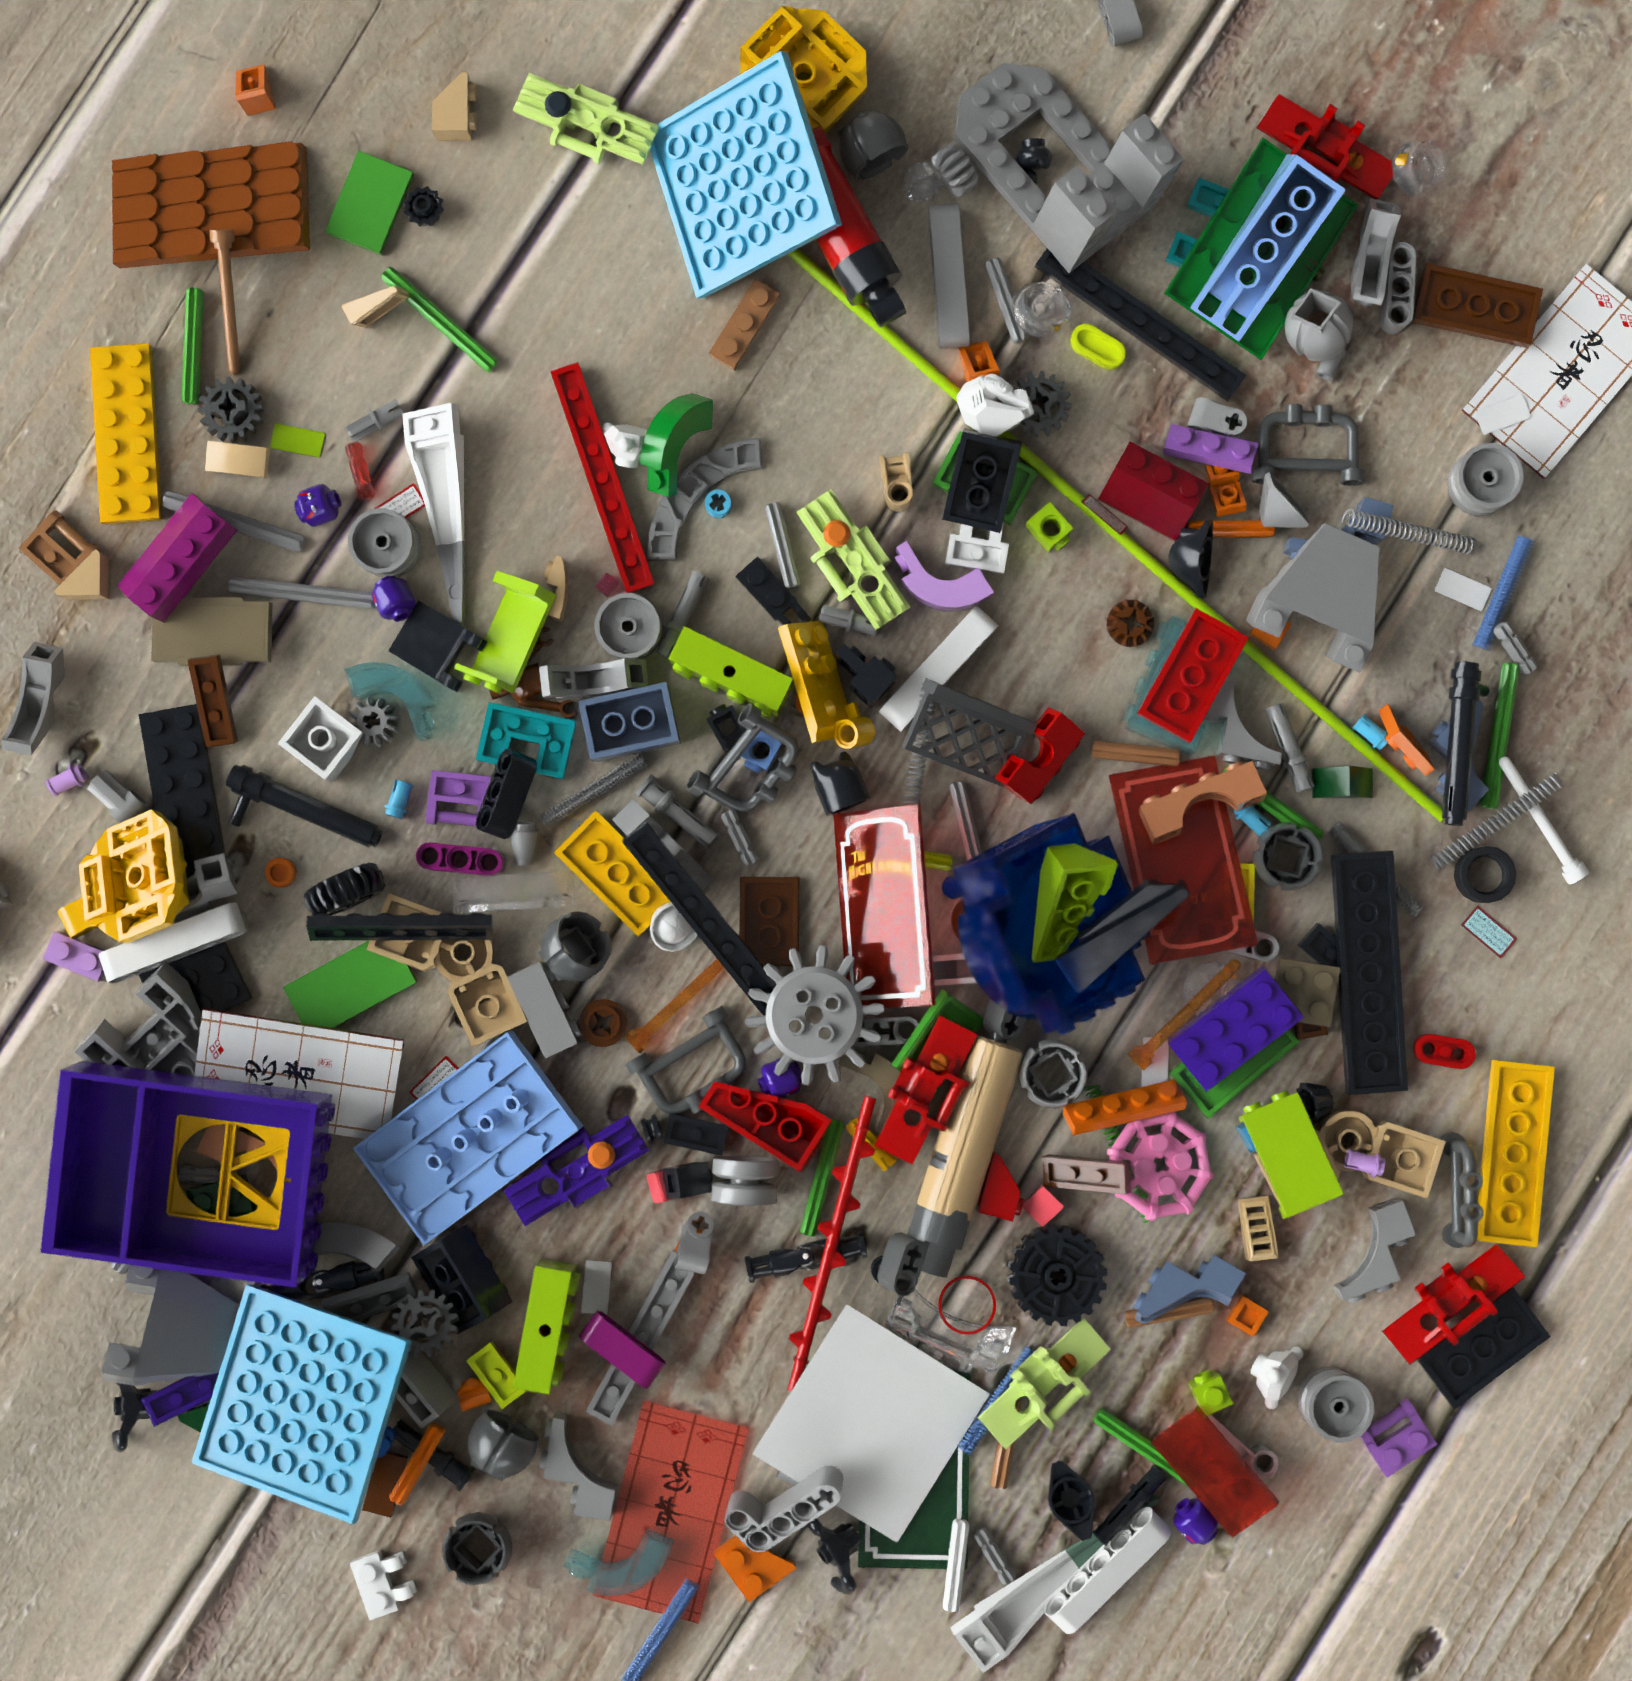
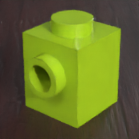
M1216 1370L1202 1371L1196 1374L1194 1379L1188 1381L1196 1403L1205 1417L1233 1405L1225 1384Z

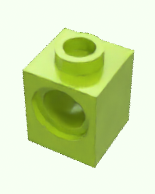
M1051 502L1031 517L1025 525L1027 530L1048 553L1054 547L1059 551L1071 540L1068 535L1071 534L1073 527ZM1047 523L1055 524L1059 531L1058 535L1048 536L1044 532L1043 526Z

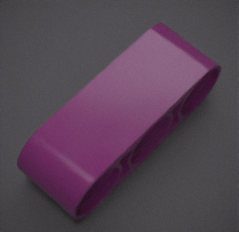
M424 843L416 852L418 865L432 871L492 877L500 875L506 867L504 855L499 851L489 848ZM434 848L438 852V860L436 863L429 865L425 861V853L429 849ZM464 851L468 856V862L464 867L458 868L454 863V858L457 853ZM494 854L498 859V865L494 870L488 871L484 867V859L488 855Z
M596 1310L578 1334L585 1344L643 1388L648 1389L666 1366V1362L661 1356L599 1310Z

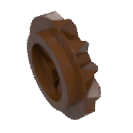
M1124 600L1116 604L1107 617L1109 635L1116 643L1125 647H1136L1145 643L1154 631V616L1149 606L1144 605L1139 600ZM1135 612V621L1142 626L1133 627L1129 635H1127V624L1119 619H1128Z
M595 1000L589 1003L581 1012L579 1028L582 1036L594 1046H611L617 1043L626 1032L627 1018L623 1008L612 1000ZM595 1012L603 1018L613 1014L614 1017L608 1023L611 1034L604 1028L593 1031L596 1027L595 1025L598 1024Z

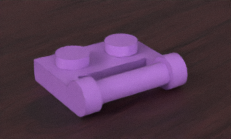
M432 770L426 824L436 825L437 822L476 826V814L438 810L439 802L475 805L478 806L479 812L491 777Z
M1407 1398L1399 1402V1407L1371 1424L1364 1434L1360 1436V1439L1387 1478L1437 1445ZM1406 1416L1408 1417L1409 1423L1377 1444L1374 1442V1437Z

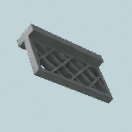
M925 678L921 688L925 693L902 748L1004 787L994 776H991L988 765L1001 759L1004 766L1011 755L1018 757L1027 734L1033 735L1037 724L1024 717ZM931 701L939 703L942 715L929 721L926 712ZM946 707H949L953 710L948 712ZM959 713H964L967 725L954 731L950 718ZM945 720L949 734L936 739L932 726ZM988 723L992 735L979 740L975 727ZM927 730L930 743L920 748L914 746L913 743L917 734ZM970 730L974 743L961 749L957 736ZM1010 732L1016 734L1013 745L1004 750L1000 737ZM952 740L955 753L942 757L938 745ZM995 741L998 753L986 759L981 746ZM976 749L980 762L968 767L963 755Z

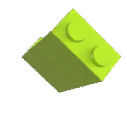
M497 570L492 581L505 588L506 591L485 637V640L488 642L482 652L479 651L472 669L456 663L454 669L464 673L463 679L472 684L480 686L482 681L485 682V688L498 694L501 693L502 689L514 693L557 595L536 583Z
M1288 1090L1271 1096L1273 1102L1262 1107L1259 1101L1243 1108L1245 1114L1238 1117L1240 1123L1244 1122L1279 1200L1281 1206L1278 1209L1283 1219L1344 1195L1298 1092L1290 1095Z

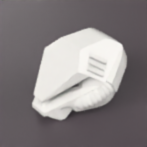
M988 374L984 377L981 375L965 383L957 395V402L964 423L982 434L994 437L1014 429L1020 424V421L1034 414L1026 390H1014L1008 382L995 374Z

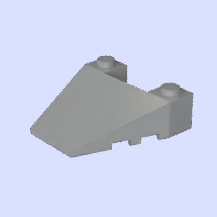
M1324 523L1298 550V554L1287 565L1283 566L1278 572L1279 574L1269 585L1265 586L1258 593L1245 621L1251 626L1279 638L1293 610L1337 629L1326 656L1332 661L1360 673L1374 646L1380 547Z
M165 961L144 981L136 993L155 1011L145 1023L126 1039L104 1019L82 1040L74 1051L87 1062L194 1076L202 1014L188 981Z
M129 1265L125 1280L127 1291L153 1295V1300L141 1348L109 1343L102 1369L104 1381L138 1386L155 1381H170L181 1377H196L219 1373L240 1305L189 1273Z

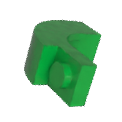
M693 393L682 395L667 403L654 417L646 432L640 454V464L648 466L649 491L666 497L677 495V473L680 452L692 435L712 429V399Z

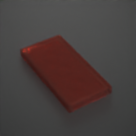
M1198 1405L1151 1441L1154 1447L1232 1538L1277 1507L1280 1502Z

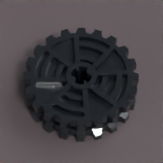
M1053 1224L1047 1225L1046 1231H1041L1037 1227L1033 1229L1032 1237L1029 1238L1024 1235L1021 1238L1022 1246H1014L1012 1250L1015 1258L1014 1260H1008L1007 1264L1009 1269L1012 1270V1273L1007 1275V1281L1010 1285L1014 1286L1010 1292L1015 1300L1020 1299L1017 1304L1023 1312L1029 1310V1315L1035 1321L1042 1318L1045 1325L1052 1326L1054 1321H1057L1060 1326H1067V1322L1070 1319L1078 1323L1081 1321L1083 1313L1091 1315L1094 1312L1091 1306L1094 1303L1100 1304L1102 1298L1099 1296L1100 1290H1106L1107 1283L1102 1280V1277L1108 1275L1107 1268L1100 1264L1104 1257L1099 1251H1094L1097 1245L1090 1238L1084 1240L1085 1235L1079 1230L1072 1233L1071 1228L1066 1225H1062L1060 1230H1057ZM1062 1268L1063 1270L1060 1272L1064 1275L1061 1280L1056 1278L1054 1282L1051 1281L1053 1280V1277L1050 1275L1051 1271L1057 1272Z

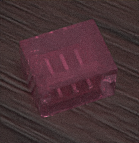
M606 573L596 584L595 588L608 597L619 583Z

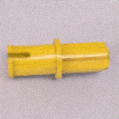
M859 1117L853 1118L845 1126L852 1137H854L856 1130L854 1126L857 1124ZM870 1130L867 1132L866 1141L875 1149L874 1155L870 1157L884 1172L888 1169V1165L891 1167L896 1162L897 1158L874 1146L879 1135L875 1136Z

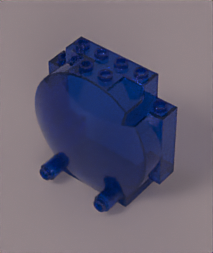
M1075 813L1030 826L952 868L955 874L947 876L942 883V891L945 896L950 899L961 897L963 899L964 911L958 915L959 938L966 963L980 988L995 1004L1001 1008H1007L1008 1012H1013L1021 1018L1039 1020L1044 1034L1058 1032L1059 1035H1064L1076 1029L1075 1024L1077 1022H1085L1096 1016L1095 1011L1115 1005L1117 1003L1116 998L1134 993L1136 991L1135 986L1145 981L1133 950L1142 946L1140 941L1150 936V931L1080 994L1073 989L1055 960L1035 963L1032 960L1040 871L1048 846L1077 844L1111 858L1118 864L1109 890L1105 896L1099 895L1092 905L1095 909L1090 917L1085 916L1077 927L1079 932L1132 891L1109 835L1086 841ZM1077 936L1067 950L1080 944Z

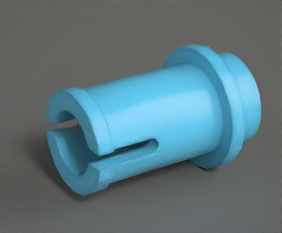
M1366 714L1352 727L1353 730H1356L1373 744V749L1377 747L1381 750L1388 743L1385 738L1388 735L1387 730H1383Z
M400 780L394 781L389 803L384 805L386 815L402 819L403 815L407 814L405 808L413 788L412 784Z
M1253 806L1237 812L1234 809L1232 810L1237 820L1241 819L1257 836H1260L1268 829L1267 826L1271 825V821L1267 820Z

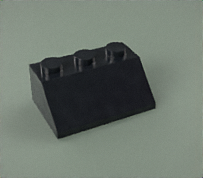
M467 1224L411 1257L429 1289L435 1290L437 1293V1299L444 1294L448 1298L445 1305L453 1303L456 1309L450 1314H457L459 1317V1321L452 1323L459 1330L456 1333L457 1335L488 1319L513 1302L508 1294L507 1287L500 1281L490 1259L485 1256L475 1234L470 1231Z

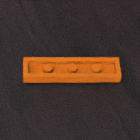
M1174 1079L1071 1103L1063 1107L1062 1113L1073 1135H1078L1186 1109L1187 1100Z

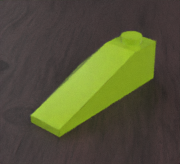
M1077 844L1048 846L1040 871L1032 960L1034 963L1055 960L1057 956L1067 951L1079 933L1077 927L1085 916L1090 917L1095 909L1092 906L1099 895L1105 896L1109 890L1118 866L1115 860Z

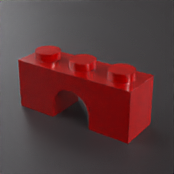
M1049 707L1036 722L1037 726L1033 733L1040 741V751L1037 757L1027 762L1015 755H1011L994 777L1018 799L1031 805L1043 794L1044 787L1051 778L1060 772L1063 762L1070 753L1078 748L1080 740L1085 735L1062 712Z

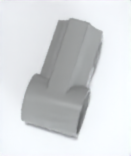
M106 770L96 775L87 788L111 810L109 812L110 815L119 823L140 815L151 808L143 798L134 791L128 790Z

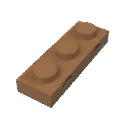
M754 279L711 348L709 356L735 371L779 300L780 293Z

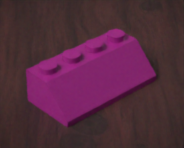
M191 493L117 586L128 599L150 617L164 623L238 530Z

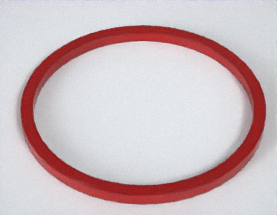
M961 1276L945 1285L939 1297L938 1308L943 1322L951 1330L960 1334L970 1335L984 1330L991 1323L996 1312V1300L993 1291L983 1280L973 1276ZM958 1280H976L982 1283L992 1296V1315L988 1322L977 1330L961 1331L955 1329L943 1316L941 1308L943 1294L952 1283Z

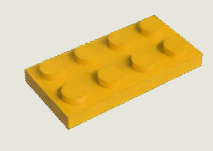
M595 810L554 853L639 937L650 926L651 918L657 908L665 903H670V900L623 844L622 839L624 837Z

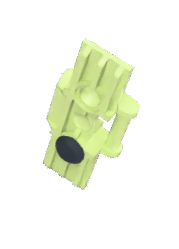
M531 73L528 74L513 108V112L553 128L554 130L550 138L551 145L557 146L559 144L593 158V162L597 164L601 163L606 151H610L643 165L659 129V126L619 110V101L613 97L579 83L575 89L565 88ZM611 123H618L621 126L620 133L616 136L607 135ZM577 125L593 132L597 139V147L564 134L565 129H575Z

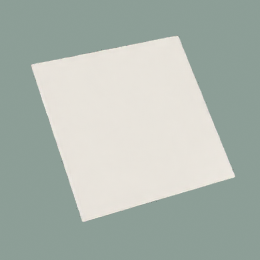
M846 1305L753 1451V1455L797 1482L802 1481L824 1466L838 1468L842 1472L844 1479L841 1498L836 1506L893 1541L898 1542L957 1448V1445L987 1400L989 1393L851 1306Z

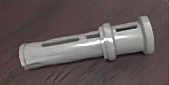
M651 774L636 791L635 796L643 797L655 807L654 811L657 814L664 813L707 848L718 833L675 799L674 792L664 789L654 780L655 776Z

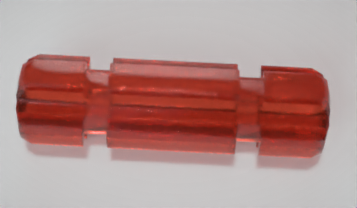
M359 442L349 443L345 446V451L350 459L349 465L354 483L358 485L356 488L358 497L361 500L372 499L375 497L373 485L370 484L371 478L366 460L362 457L364 455L362 445Z

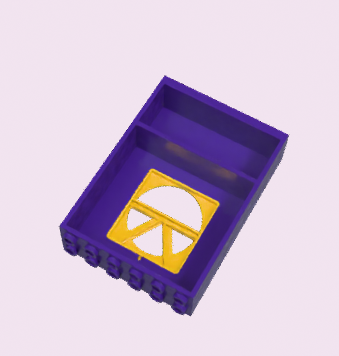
M80 1061L61 1069L40 1253L297 1287L303 1280L307 1279L312 1271L316 1270L318 1263V1253H314L315 1241H319L322 1229L321 1223H318L319 1211L323 1210L325 1203V1194L321 1193L322 1181L325 1182L328 1175V1163H325V1154L330 1150L332 1134L328 1133L329 1121L332 1122L335 1115V1103H331L332 1094ZM226 1124L216 1215L196 1206L186 1196L178 1180L177 1161L182 1147L192 1135L209 1126ZM239 1127L254 1132L265 1141L264 1146L235 1157ZM269 1156H274L278 1173L272 1195L266 1197L233 1171ZM231 1186L258 1206L257 1210L245 1215L230 1217L228 1212Z

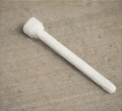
M1506 756L1500 758V767L1519 797L1523 798V793L1528 794L1530 789L1510 758ZM1529 801L1532 809H1529L1527 806L1526 808L1562 862V875L1566 882L1573 884L1589 874V870L1584 862H1579L1577 858L1572 857L1539 803L1537 802V806H1534Z

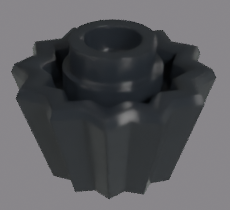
M428 186L423 189L416 187L414 192H408V199L403 202L406 207L404 214L409 216V222L417 223L419 227L432 226L433 223L439 221V217L444 212L442 207L444 199L438 197V191H431Z
M1300 1083L1296 1091L1301 1098L1311 1123L1315 1124L1331 1114L1334 1101L1330 1089L1325 1085Z

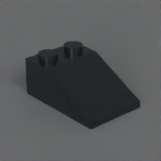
M964 428L942 520L1000 533L1023 441L1001 436L994 437L982 434L976 430Z

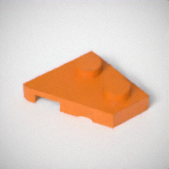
M1386 704L1379 709V714L1388 732L1385 738L1389 745L1395 751L1401 749L1405 754L1403 756L1404 760L1412 770L1418 768L1424 776L1434 771L1435 768L1428 753L1415 739L1406 725L1402 726L1397 721L1391 706Z
M736 1535L714 1550V1556L749 1603L797 1568L793 1560L789 1558L787 1560L773 1553L772 1549L764 1552L752 1551Z

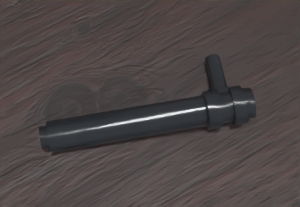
M1455 662L1454 669H1451L1450 679L1453 680V687L1449 688V699L1452 701L1442 818L1445 819V825L1463 826V820H1467L1476 702L1480 700V696L1486 697L1490 692L1488 686L1479 683L1482 671L1479 670V663Z
M234 765L227 777L226 786L231 788L233 793L239 795L229 821L234 826H241L250 800L257 803L262 801L368 848L370 846L376 847L382 837L383 831L378 829L379 826L273 781L271 776L259 772L257 774L249 766Z

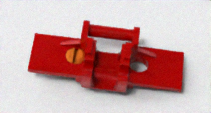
M1278 94L1258 124L1257 129L1292 149L1291 155H1298L1310 165L1331 177L1334 182H1337L1340 178L1373 199L1378 200L1398 170L1399 165L1397 166L1396 163L1357 141L1365 124L1357 121L1352 128H1349L1335 119L1338 108L1332 104H1329L1323 117L1319 118L1281 94ZM1305 126L1309 129V131H1304L1302 136L1295 134L1296 127ZM1309 146L1310 148L1319 152L1322 156H1325L1330 160L1334 161L1338 164V167L1305 147Z
M939 1015L920 1055H918L916 1060L906 1057L902 1065L903 1068L887 1095L893 1100L896 1099L895 1105L874 1146L913 1165L931 1127L933 1126L946 1132L948 1128L946 1123L964 1087L968 1088L970 1084L969 1081L958 1076V1073L978 1035L977 1033ZM944 1079H948L953 1084L935 1118L928 1114L929 1104L938 1086H941ZM908 1109L918 1111L921 1114V1119L917 1124L909 1125L904 1121V1113Z
M1497 1244L1457 1274L1454 1272L1449 1262L1441 1267L1442 1275L1427 1286L1421 1282L1414 1288L1422 1301L1382 1330L1409 1365L1413 1364L1444 1339H1448L1454 1346L1458 1344V1339L1489 1315H1496L1498 1311L1492 1303L1525 1278L1524 1274ZM1473 1301L1481 1305L1453 1328L1449 1329L1445 1324ZM1426 1315H1433L1438 1319V1327L1432 1331L1425 1330L1420 1324L1421 1319Z

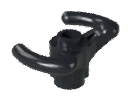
M116 1383L120 1388L119 1397H114L113 1410L114 1416L120 1415V1420L122 1421L120 1430H115L112 1433V1443L117 1452L121 1453L126 1450L128 1435L139 1419H150L141 1399L157 1390L151 1391V1388L137 1389L133 1385Z
M816 1518L800 1530L808 1527L814 1535L821 1538L818 1541L819 1548L817 1549L819 1557L826 1565L829 1563L833 1566L837 1565L841 1577H833L830 1582L831 1586L843 1594H852L856 1589V1582L851 1575L850 1556L858 1550V1546L862 1544V1539L858 1531L850 1523L840 1524L835 1529L830 1530L824 1527L819 1519Z

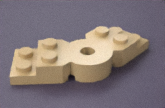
M389 893L381 913L393 915H409L411 913H421L424 915L441 914L439 911ZM491 940L369 941L366 950L424 972L436 967L446 979L451 981L447 993L472 1047L478 1046L528 1022L507 979L508 976L504 968L493 964L494 947ZM463 945L469 946L472 951L470 958L466 961L457 960L455 956L456 950Z
M1346 1109L1331 1112V1114L1321 1120L1315 1130L1337 1180L1341 1170L1356 1171L1344 1168L1348 1149L1373 1156L1378 1153L1381 1158H1385V1168L1382 1176L1376 1175L1373 1178L1369 1173L1362 1172L1364 1178L1428 1199L1446 1141L1383 1120L1373 1124L1366 1115ZM1350 1132L1353 1135L1354 1142L1352 1146L1345 1149L1341 1144V1138L1345 1133ZM1256 1152L1253 1155L1257 1163L1259 1164L1279 1206H1281L1275 1194V1191L1271 1185V1182L1267 1176V1173L1263 1167V1164L1259 1158V1155Z

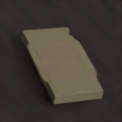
M184 597L164 623L152 618L151 661L177 662L181 666H188L187 660L190 658L220 654L222 666H239L243 662H271L272 603L269 601H244L241 597Z

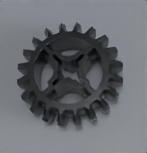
M374 863L361 864L351 869H346L308 889L304 894L305 905L312 916L320 913L336 915L381 893L386 886L383 880L384 876Z

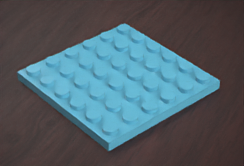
M780 51L657 124L659 129L650 150L697 298H706L842 225L787 52Z
M253 1284L246 1285L192 1464L347 1523H357L412 1340Z

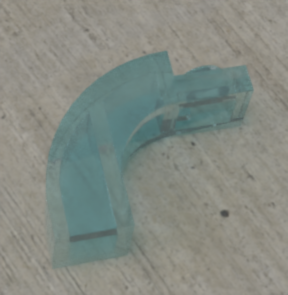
M380 662L362 663L344 669L354 698L362 700L383 693L400 697L408 709L417 739L426 741L433 738L431 730L435 729V724L430 712L425 713V710L435 707V703L429 691L418 679L397 666Z
M646 1528L637 1549L625 1560L615 1563L603 1562L571 1548L563 1567L567 1568L568 1573L576 1578H589L590 1582L586 1589L588 1592L604 1596L624 1595L645 1586L659 1573L667 1560L674 1540Z

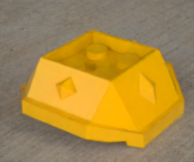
M781 6L740 47L741 74L776 53L784 51L789 55L795 77L801 72L811 75L805 81L799 80L796 77V81L812 129L820 126L823 132L826 133L867 92L866 50L824 10L794 9V7Z
M149 810L106 829L96 842L90 855H86L79 863L84 920L92 926L98 927L118 942L128 944L172 926L175 916L189 903L185 870L187 863L184 860L182 840L178 836L177 827L160 812Z

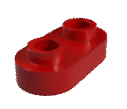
M1423 1034L1413 1044L1415 1057L1425 1064L1465 1069L1473 1064L1476 1057L1473 1045L1464 1039ZM1427 1043L1432 1046L1430 1054H1425L1423 1050L1424 1045ZM1456 1048H1459L1462 1052L1459 1059H1455L1453 1056V1051Z

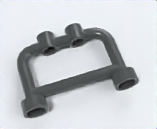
M1289 404L1285 406V412L1270 413L1261 421L1258 430V467L1252 469L1253 483L1263 484L1265 474L1269 471L1276 478V470L1341 471L1342 485L1357 486L1365 483V470L1359 469L1358 427L1355 421L1348 415L1332 413L1331 405H1317L1314 407V412H1303L1302 405ZM1275 424H1285L1287 426L1314 424L1318 427L1341 425L1347 433V459L1270 458V429Z
M749 703L744 707L738 718V724L746 728V731L710 777L700 770H696L688 780L686 791L697 797L703 793L729 809L736 810V812L754 810L763 800L767 803H772L779 790L775 787L776 783L780 778L788 782L796 771V766L792 764L798 755L796 739L788 732L761 717L762 710ZM763 731L783 743L787 748L786 753L782 758L779 757L774 762L771 772L765 779L758 782L754 793L749 799L745 801L737 800L717 788V786L759 732Z
M723 1006L714 1009L702 1017L708 1027L706 1030L655 1061L651 1062L646 1052L625 1064L631 1075L637 1072L661 1111L667 1114L678 1115L691 1109L692 1113L695 1114L702 1110L698 1106L714 1081L732 1085L743 1075L746 1069V1058L743 1050L724 1021L728 1014ZM720 1036L734 1059V1067L706 1086L691 1093L677 1103L669 1102L653 1075L715 1037Z
M1448 1132L1441 1137V1140L1446 1141L1443 1153L1450 1156L1452 1223H1448L1443 1228L1442 1238L1451 1247H1469L1474 1245L1477 1240L1478 1221L1484 1215L1483 1208L1477 1204V1190L1481 1188L1483 1179L1480 1174L1476 1173V1158L1473 1147L1465 1141L1462 1135ZM1473 1175L1475 1181L1469 1186L1467 1180ZM1474 1206L1475 1214L1470 1217L1468 1211Z

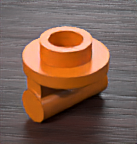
M478 1378L465 1380L457 1390L462 1412L492 1402L489 1391Z

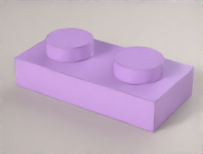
M54 931L43 960L97 982L101 981L104 976V970L98 955L105 950L75 938L71 939L68 935Z

